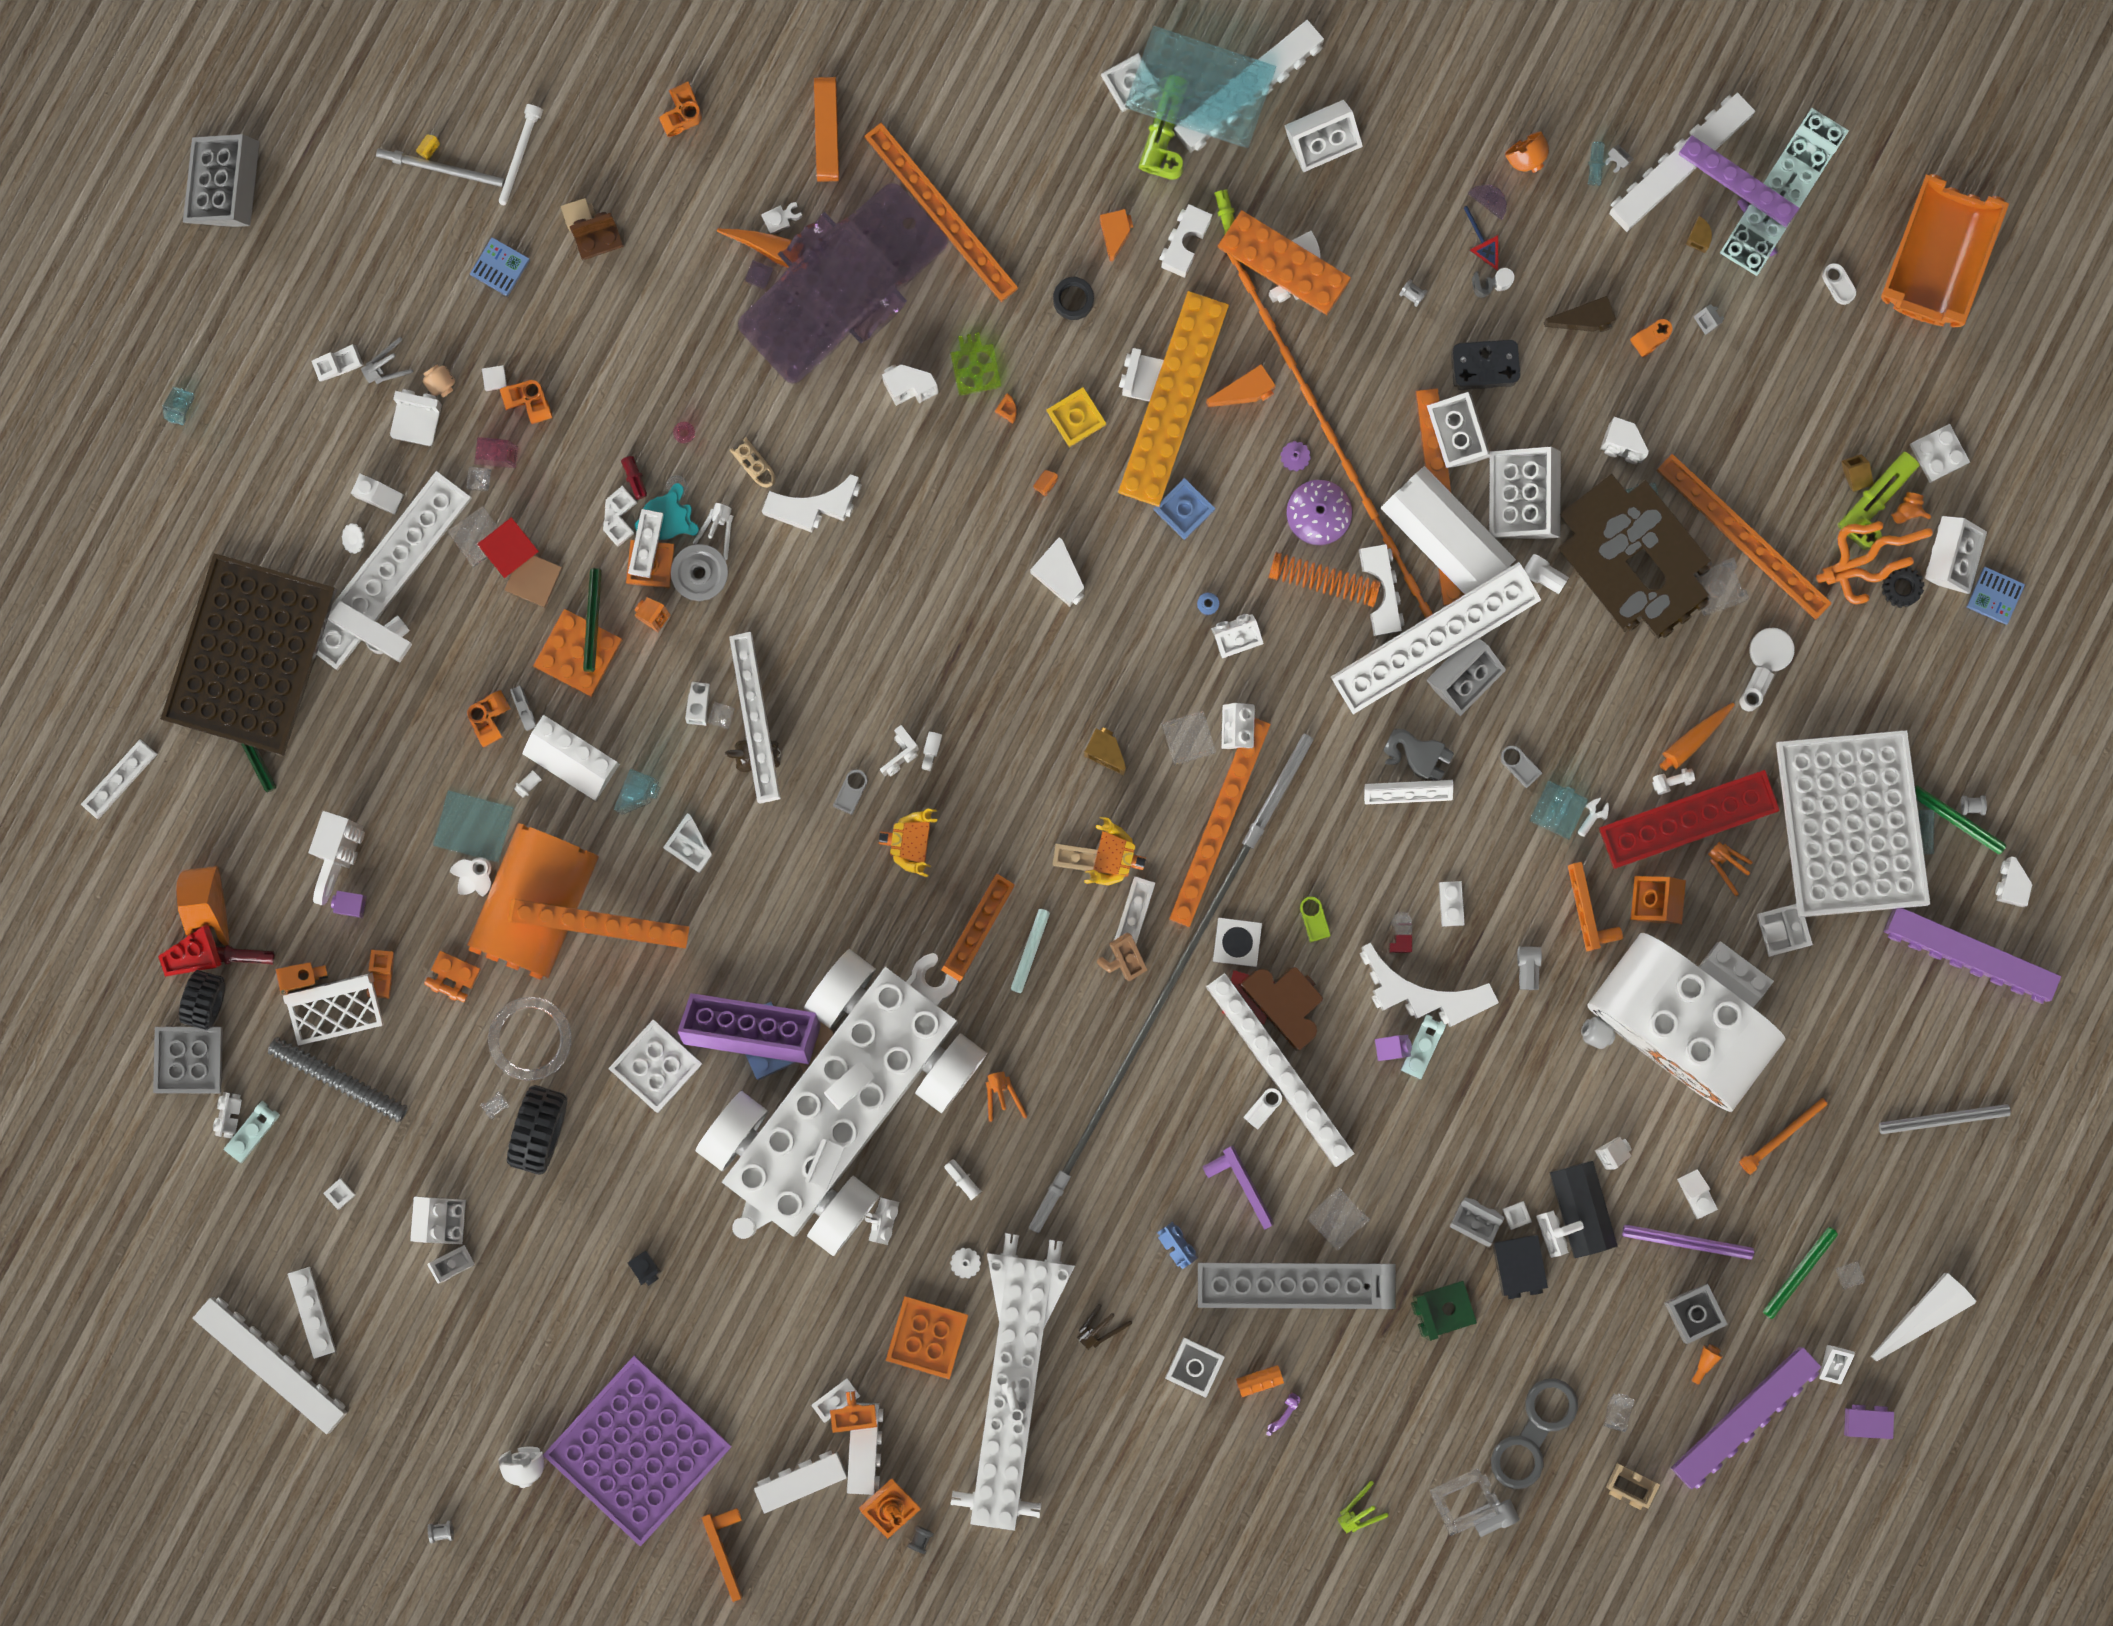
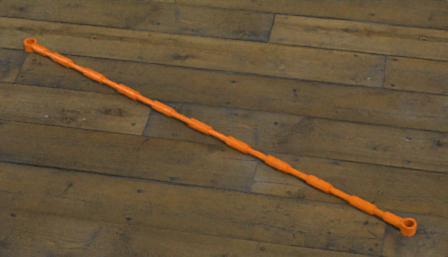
M1227 254L1232 264L1236 266L1239 272L1238 275L1247 292L1252 295L1258 306L1259 314L1265 325L1280 347L1279 350L1289 369H1292L1301 385L1300 389L1310 407H1313L1326 437L1338 453L1345 472L1362 497V503L1369 516L1375 521L1381 532L1383 541L1387 544V549L1391 548L1392 556L1399 565L1412 595L1417 598L1424 617L1428 618L1433 615L1427 602H1424L1418 585L1412 574H1409L1399 556L1400 552L1390 535L1388 536L1382 525L1370 497H1367L1358 481L1357 473L1349 459L1345 457L1329 422H1326L1317 405L1318 402L1308 383H1305L1297 369L1296 361L1287 345H1284L1267 308H1264L1247 271L1242 268L1240 261Z

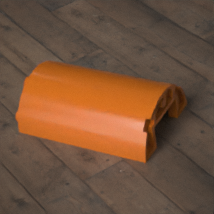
M1926 174L1881 298L1886 304L1893 303L1894 310L1916 320L1938 326L1951 323V327H1961L1966 323L2009 203L1998 196H1988L1985 202L1981 201L1976 195L1969 194L1967 196L1961 194L1956 188H1944L1947 181L1942 180V177L1935 174Z
M518 823L467 943L470 946L468 950L479 955L483 951L487 953L486 958L498 962L499 958L507 961L506 966L518 970L519 967L525 968L530 971V976L542 980L543 976L549 978L568 930L508 921L511 899L577 909L599 856L557 837Z

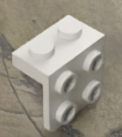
M1133 348L1131 354L1127 353L1124 366L1128 367L1127 374H1122L1119 387L1123 388L1122 395L1150 401L1164 360L1141 355L1140 349Z
M402 389V392L395 391L394 401L397 403L390 436L393 439L431 446L434 442L442 404L439 400H436L434 395L423 394L422 397L415 395V392Z

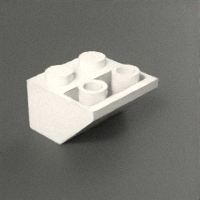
M1617 417L1611 420L1600 449L1604 450V453L1608 456L1617 457L1619 455L1624 457L1625 461L1629 463H1642L1649 451L1636 425Z
M414 1197L410 1241L462 1244L466 1200Z

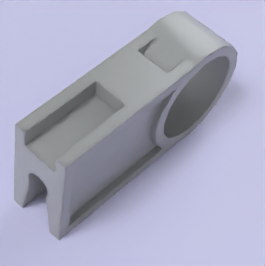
M519 685L516 688L510 689L526 731L535 728L537 724L523 688Z
M1508 746L1502 751L1500 756L1502 764L1525 788L1529 787L1542 774L1517 746ZM1514 749L1519 753L1520 760L1516 765H1509L1505 762L1504 753L1506 750Z
M856 769L846 775V779L833 807L853 815L868 783L864 772ZM853 773H861L865 778V783L861 788L854 789L850 787L848 779Z

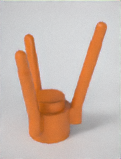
M1719 841L1708 853L1711 857L1709 862L1715 866L1733 894L1738 896L1739 893L1718 862L1723 864L1728 860L1746 875H1750V872L1734 860L1731 855L1750 865L1753 862Z
M1004 1071L988 1075L989 1082H986L989 1122L993 1121L992 1089L994 1093L998 1092L1002 1110H1006L1003 1095L1006 1086L1023 1118H1027V1114L1011 1084L1010 1077H1006Z

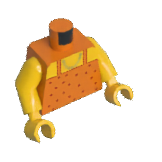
M926 809L925 811L914 812L900 818L898 823L894 824L893 833L880 831L879 844L891 846L890 855L893 856L894 862L905 871L928 877V874L924 873V869L926 867L931 868V865L925 862L930 822H937V819L931 818V814L937 812L936 809Z
M1099 817L1104 821V825H1096V828L1104 831H1102L1094 869L1085 871V873L1091 875V879L1084 880L1086 884L1111 885L1128 877L1130 867L1143 870L1146 857L1134 855L1135 844H1133L1132 838L1121 827L1112 823L1109 818Z

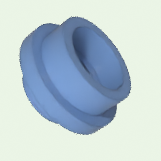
M1204 593L1198 599V609L1203 614L1211 615L1218 610L1219 600L1212 593ZM1206 600H1211L1212 606L1206 607L1204 605V602Z

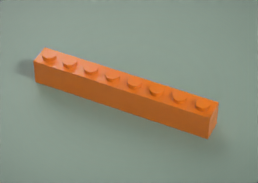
M511 899L508 921L679 948H686L689 926L516 899Z

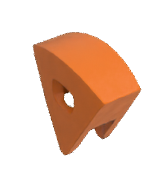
M213 866L182 871L177 880L176 892L178 911L186 935L189 936L202 926L208 924L209 927L214 928L219 941L224 946L229 945L226 906L219 867Z

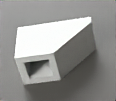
M2009 857L2001 865L2000 873L2003 876L2001 882L1997 883L1995 894L1998 895L1997 901L2025 907L2028 905L2032 883L2017 858Z

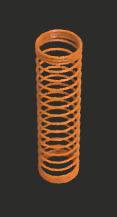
M1275 552L1269 578L1276 579L1277 581L1285 563L1282 582H1285L1291 567L1289 584H1291L1298 568L1296 586H1298L1305 569L1302 587L1305 588L1312 571L1309 586L1311 590L1319 572L1316 592H1318L1326 573L1323 594H1325L1333 575L1330 596L1333 594L1339 578L1336 597H1339L1346 580L1343 599H1346L1353 581L1350 601L1353 600L1360 582L1357 604L1360 602L1367 584L1363 604L1366 605L1368 600V606L1374 607L1381 581L1373 580L1368 592L1369 578L1366 579L1362 588L1363 576L1359 577L1355 586L1356 574H1353L1348 585L1349 572H1347L1341 584L1342 570H1340L1334 583L1336 569L1333 568L1327 581L1328 566L1325 568L1320 580L1322 564L1319 565L1314 576L1315 562L1312 563L1307 575L1309 564L1307 560L1300 574L1301 558L1298 560L1293 573L1295 557H1292L1286 571L1288 555L1284 557L1280 567L1282 553Z

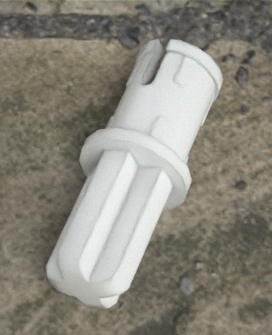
M954 1159L944 1166L957 1182L956 1186L959 1185L970 1200L982 1192L970 1179V1174H966Z

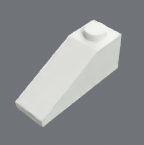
M1617 1137L1596 1149L1595 1152L1605 1169L1611 1170L1618 1168L1631 1157L1629 1151L1632 1149L1626 1139L1622 1140L1621 1137Z

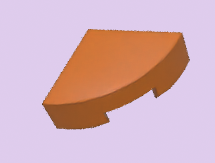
M1007 393L996 408L995 413L1013 424L1016 419L1017 409L1013 398Z

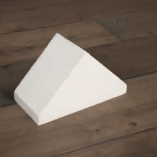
M1827 1345L1819 1379L1841 1384L1855 1352Z

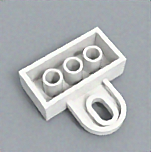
M325 811L322 812L308 852L324 860L313 897L314 903L323 906L327 903L332 893L341 866L350 868L351 864L354 865L358 854L355 852L357 845L362 843L365 834L362 831L363 826L347 818Z

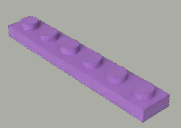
M1691 135L1680 150L1679 155L1784 227L1788 226L1799 211V207L1693 135Z

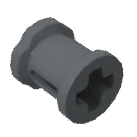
M916 1526V1533L912 1542L908 1543L907 1547L926 1554L925 1548L934 1533L923 1527Z

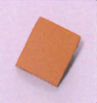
M1045 470L1033 485L1034 489L1047 496L1058 481V475Z

